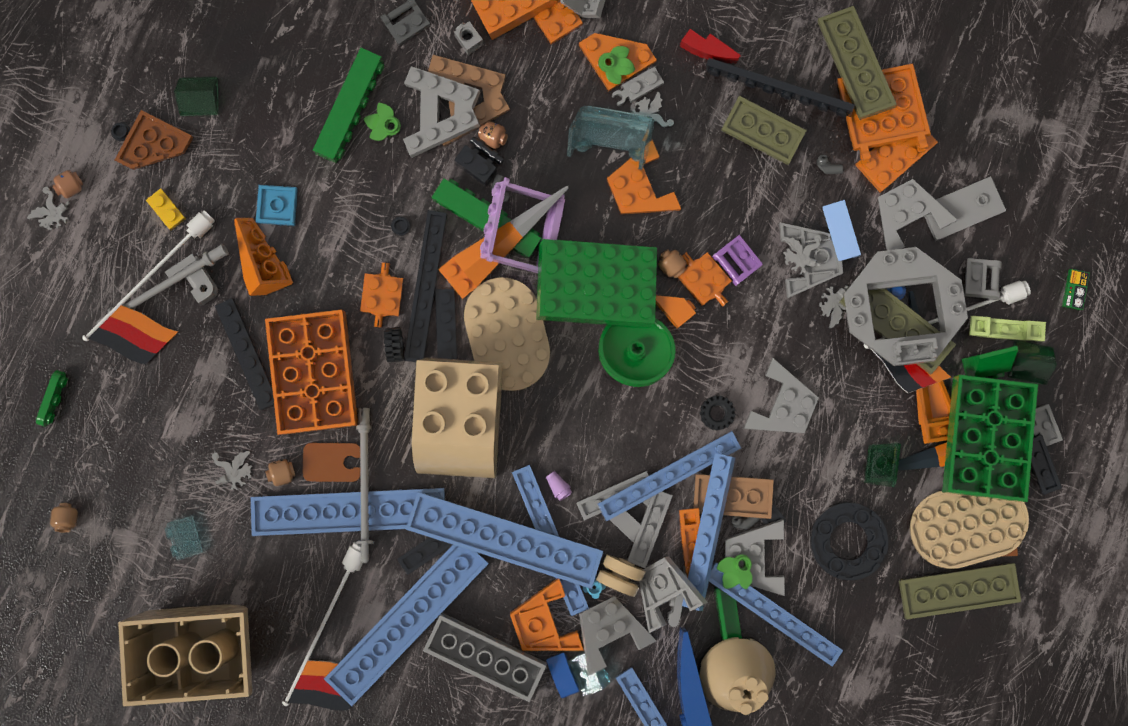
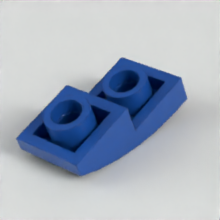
M566 653L546 659L562 699L580 692Z

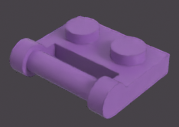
M740 235L712 256L733 279L732 282L735 286L763 265ZM726 252L743 271L740 276L723 256Z

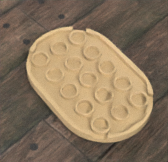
M503 277L490 279L475 288L466 302L464 321L474 361L502 362V390L517 391L533 385L541 378L549 363L550 347L543 320H536L537 299L533 292L523 283Z
M939 491L926 497L914 510L910 521V536L915 549L926 561L941 568L956 569L1001 557L1015 550L1022 543L1029 526V515L1024 502Z

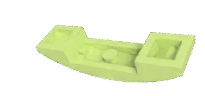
M971 316L970 335L1021 341H1045L1046 322L993 319L981 316Z

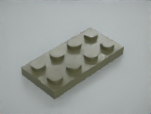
M741 96L738 97L721 131L789 165L807 131Z

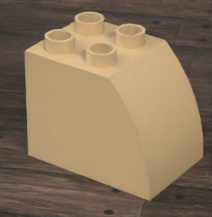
M438 358L416 360L412 455L414 467L418 474L496 478L503 373L502 362Z
M224 604L148 610L118 622L123 706L249 697L252 694L247 607Z

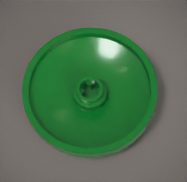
M655 318V324L651 327L607 325L599 340L598 354L603 368L613 379L628 386L644 387L660 381L669 372L675 359V343L668 328Z

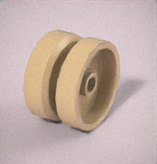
M607 554L603 564L613 572L600 570L596 580L614 590L635 597L639 587L629 579L642 581L646 571L627 560Z

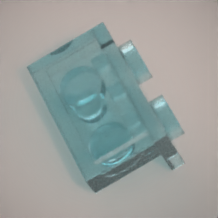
M193 516L166 524L165 533L172 542L170 550L173 558L176 557L177 560L203 553Z
M585 653L568 660L583 696L603 690L610 684L609 675L604 669L588 676Z

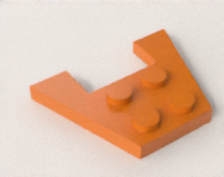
M653 140L607 178L621 214L681 211L674 192L656 199L643 168L644 164L659 159V154Z
M559 578L510 612L522 651H584L578 630L559 636L548 602L565 597V592Z

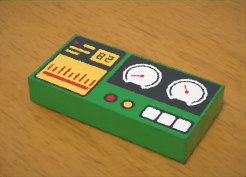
M1069 269L1062 307L1083 310L1089 272Z

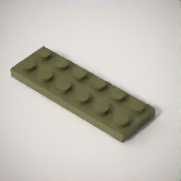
M854 6L818 18L817 22L851 102L855 104L854 109L859 120L896 108L895 99Z
M885 288L868 290L873 329L883 338L892 339L940 333V331ZM843 297L839 303L845 307V300ZM950 340L934 362L918 363L917 365L931 375L956 344Z
M1015 563L899 580L905 619L1021 602Z

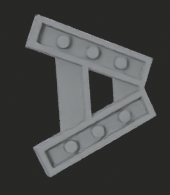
M411 66L404 84L421 91L420 131L403 140L410 157L413 158L479 127L480 124L473 109L481 92L479 89ZM440 98L455 103L454 115L439 122Z
M647 471L576 502L583 519L587 520L600 514L601 511L597 505L599 502L649 476ZM660 492L643 501L647 509L641 525L627 511L610 519L633 542L627 561L646 568L672 495Z

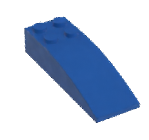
M680 627L677 678L683 713L679 715L682 726H712L689 635L685 627Z

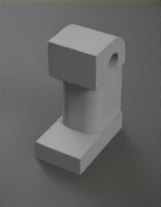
M191 254L165 271V273L170 278L197 262L199 258ZM204 267L186 277L193 287L191 293L199 304L205 305L216 297L218 293L217 285Z

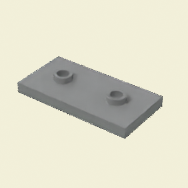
M990 176L936 199L957 219L956 222L939 230L931 213L924 217L934 240L937 241L1001 214L1006 209Z

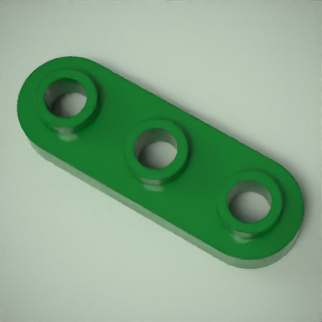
M56 370L52 374L36 418L37 425L46 427L48 424H52L55 414H53L54 410L61 401L60 394L62 388L66 386L68 381L65 372Z

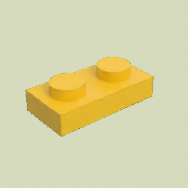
M161 188L146 200L171 231L186 219Z

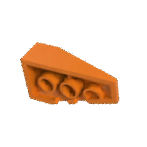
M235 218L243 278L249 296L267 295L291 285L293 281L284 261L280 262L275 255L276 250L274 247L270 248L265 240L266 236L254 219Z

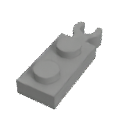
M654 66L622 84L623 91L617 90L613 92L612 97L620 96L622 100L617 102V106H622L626 99H629L632 103L662 86L664 82Z

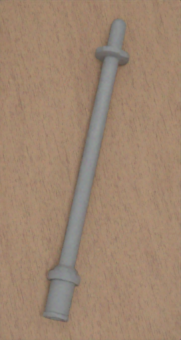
M221 244L210 252H204L202 259L123 306L133 309L205 265H215L217 260L229 255L227 248ZM110 307L107 310L108 313L113 309V307Z
M358 408V425L356 430L360 433L361 540L356 541V544H361V561L367 563L369 561V544H374V541L369 540L368 433L372 430V426L370 425V408Z

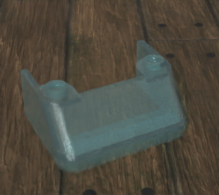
M583 106L579 109L569 128L567 156L571 157L574 149L585 152L592 148L593 145L629 151V156L634 161H639L638 169H643L648 157L654 119L646 115Z

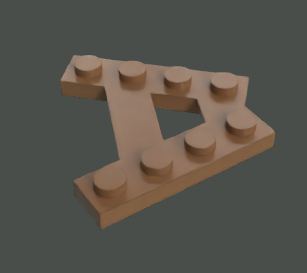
M432 55L428 69L429 73L483 90L484 102L473 109L480 126L443 143L444 147L480 128L482 124H486L510 111L501 94L506 77L505 74ZM449 101L450 116H453L455 103Z

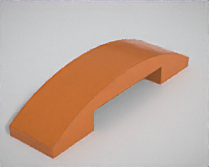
M699 508L679 510L682 550L687 578L700 525Z

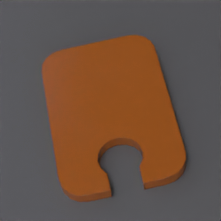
M308 443L303 449L304 479L313 482H354L359 480L360 467L347 469L344 465V460L348 456L360 458V446L354 443Z

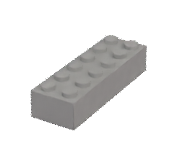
M444 613L440 614L423 650L530 702L547 664L545 661Z

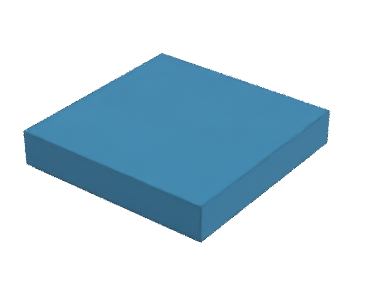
M259 185L256 223L295 226L298 188Z

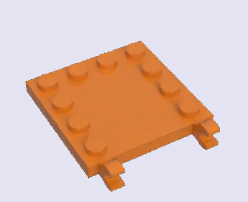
M913 64L882 70L897 104L896 108L859 120L855 109H853L851 117H846L853 150L860 151L862 164L870 162L869 148L916 139L918 153L925 152L926 148H928L926 137L930 136L931 133ZM838 78L837 83L841 100L852 103L842 78Z

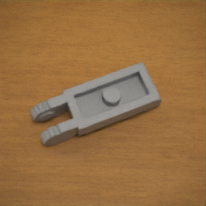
M682 594L669 601V606H672V609L667 612V621L672 627L680 623L684 598Z

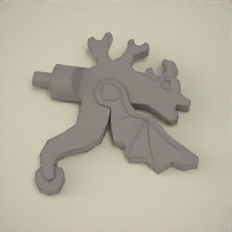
M657 92L654 100L651 102L649 110L650 99L646 100V97H644L643 100L635 103V106H640L638 107L640 112L632 110V115H636L638 118L631 121L634 122V125L641 121L646 135L649 134L651 129L650 122L657 121L663 127H670L674 124L673 120L669 119L665 122L659 114H655L662 107V99L659 92Z
M44 187L43 193L49 194L46 200L47 208L37 207L35 210H31V214L27 218H44L38 220L41 223L39 226H44L48 230H52L53 228H50V225L56 222V228L59 229L60 226L62 227L60 224L61 219L65 223L69 220L68 217H63L62 214L68 209L67 206L70 202L61 203L56 207L53 203V192L50 191V188Z
M819 235L814 238L816 244L805 246L804 249H802L800 242L793 237L790 239L784 237L783 240L791 248V250L787 249V252H783L786 256L785 263L786 265H789V261L796 263V266L792 267L791 270L796 272L797 268L801 267L800 274H806L807 271L804 266L820 267L821 263L809 257L810 252L817 249L820 245L821 237Z
M848 286L840 288L835 294L833 293V287H830V289L826 288L830 295L823 293V296H821V298L826 297L828 300L824 302V305L820 302L819 306L823 311V316L826 314L829 317L831 312L829 328L839 324V320L842 318L841 309L846 310V307L839 302L848 290Z
M250 451L240 452L239 455L234 456L232 465L226 461H218L219 454L213 453L212 459H214V463L217 466L223 467L227 473L219 477L220 479L215 481L216 484L232 482L231 490L233 488L238 489L236 482H239L241 486L246 484V482H242L240 479L241 477L245 478L246 475L248 479L251 478L250 469L252 465L248 466V463H245L241 469L238 468L243 465Z

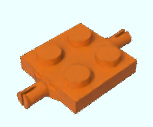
M687 252L682 255L688 266L678 276L679 280L701 306L714 298L724 306L728 301L721 292L731 282V279L708 252L694 261Z
M382 263L381 274H365L360 312L373 314L375 316L374 327L378 326V328H382L383 317H399L403 278L388 275L389 263H386V270L385 263Z

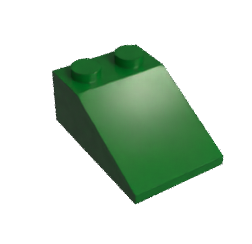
M1018 346L962 359L966 376L983 378L993 376V379L1005 376L1004 372L1011 371L1018 352Z

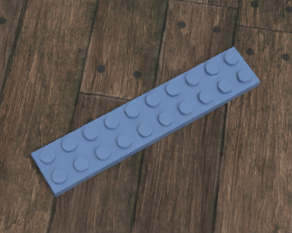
M445 489L368 491L369 531L406 529L417 492L445 500ZM361 492L251 497L252 536L361 531Z
M417 492L406 526V530L591 589L603 554L602 550L421 492Z
M452 545L324 680L353 706L489 563L478 552Z

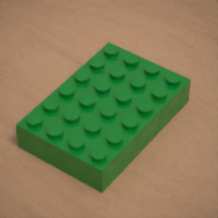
M542 239L539 244L536 320L651 327L655 324L657 248Z
M966 375L953 377L943 493L1028 502L1038 384Z

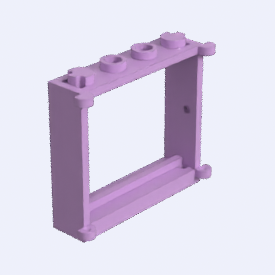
M504 177V181L497 182L492 189L493 199L492 204L488 208L489 218L488 223L484 227L485 237L484 242L480 246V258L486 259L488 262L493 261L538 273L539 254L537 264L533 266L493 255L492 252L505 190L539 200H545L551 195L509 183L510 179ZM564 194L547 211L542 239L557 240L565 203Z

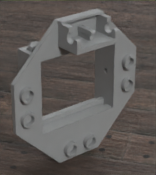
M917 247L877 252L844 294L849 333L893 366L934 362L968 318L962 280ZM927 283L933 284L940 333L875 340L868 290Z

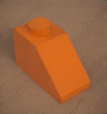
M656 296V305L676 329L696 314L694 311L696 308L690 300Z

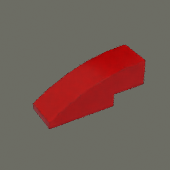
M689 29L680 43V47L707 60L711 58L724 63L736 64L741 56L712 34H709L704 39L692 29Z

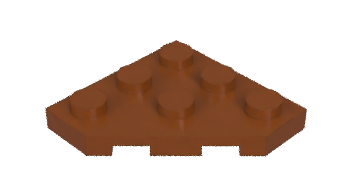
M141 110L114 160L132 170L139 169L185 154L193 136Z

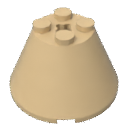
M735 637L719 642L706 653L701 662L699 677L704 696L710 703L723 710L741 712L744 715H748L760 709L767 702L768 695L775 681L776 669L771 654L762 644L750 638L748 640Z

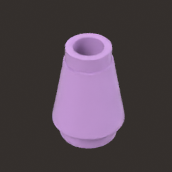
M555 471L546 477L554 497L558 498L559 501L572 493L571 487Z

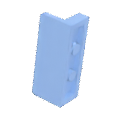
M845 200L823 206L838 261L860 257L861 253Z

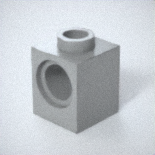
M470 21L466 24H460L457 26L456 31H454L455 38L467 55H470L484 45L483 39ZM465 34L473 36L470 40L463 39Z

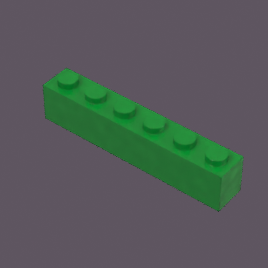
M360 47L313 148L316 155L336 164L338 159H342L345 153L343 148L346 142H350L353 135L351 131L354 125L357 126L360 121L361 115L359 114L362 108H365L368 104L369 98L367 97L370 91L375 89L377 75L381 74L384 69V61L381 56Z
M443 178L432 196L433 201L484 232V227L488 223V208L491 203L483 198L481 201L475 198L476 194L469 189L462 190L458 187L459 184L452 179L448 181ZM503 210L500 213L498 228L511 221L507 217L508 214ZM531 228L512 250L530 260L541 242L540 233Z

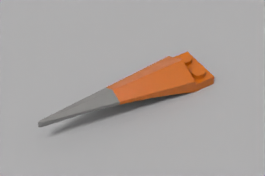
M565 186L498 228L492 254L505 258L567 191L569 186ZM484 238L455 255L438 269L462 299L475 290L499 264L480 258V246L484 242Z

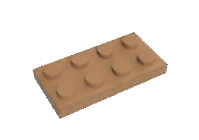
M696 474L694 508H699V513L701 514L710 475ZM732 476L723 515L771 519L774 479Z

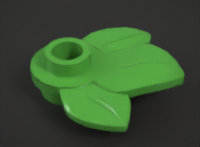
M625 46L614 47L610 53H604L599 57V68L606 73V77L611 83L620 84L621 75H629L635 71L634 64L627 58L630 49ZM606 59H609L611 61L610 66L606 65Z
M378 103L377 105L378 114H372L364 118L366 125L372 130L370 138L376 141L384 140L388 135H396L401 129V124L394 117L392 108L383 103ZM389 124H394V129H388Z
M740 554L735 558L726 557L718 563L716 568L724 573L722 583L725 589L733 588L738 584L742 588L747 589L752 583V574L750 572L752 563L747 555ZM742 560L744 565L740 568L739 562Z

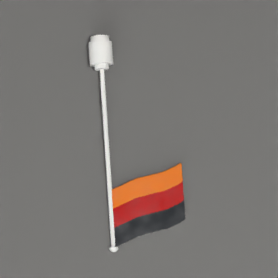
M205 211L198 213L187 224L189 228L186 231L189 234L86 336L83 335V340L89 341L90 339L101 343L132 361L146 365L178 331L163 327L144 314L122 305L191 236L201 238L213 227L212 224L215 220Z
M1017 281L1001 287L1000 299L1008 305L1026 299L1031 294L1030 287L1026 281ZM989 299L969 306L966 310L970 311L998 300ZM938 318L928 321L930 324L939 322ZM873 351L884 363L896 383L907 393L951 378L940 366L930 375L917 364L893 366Z
M354 542L352 546H349L342 561V564L345 565L344 569L347 571L286 699L282 701L284 706H288L290 703L310 704L331 710H349L351 706L324 680L338 663L309 660L350 572L360 571L363 564L361 561V544Z

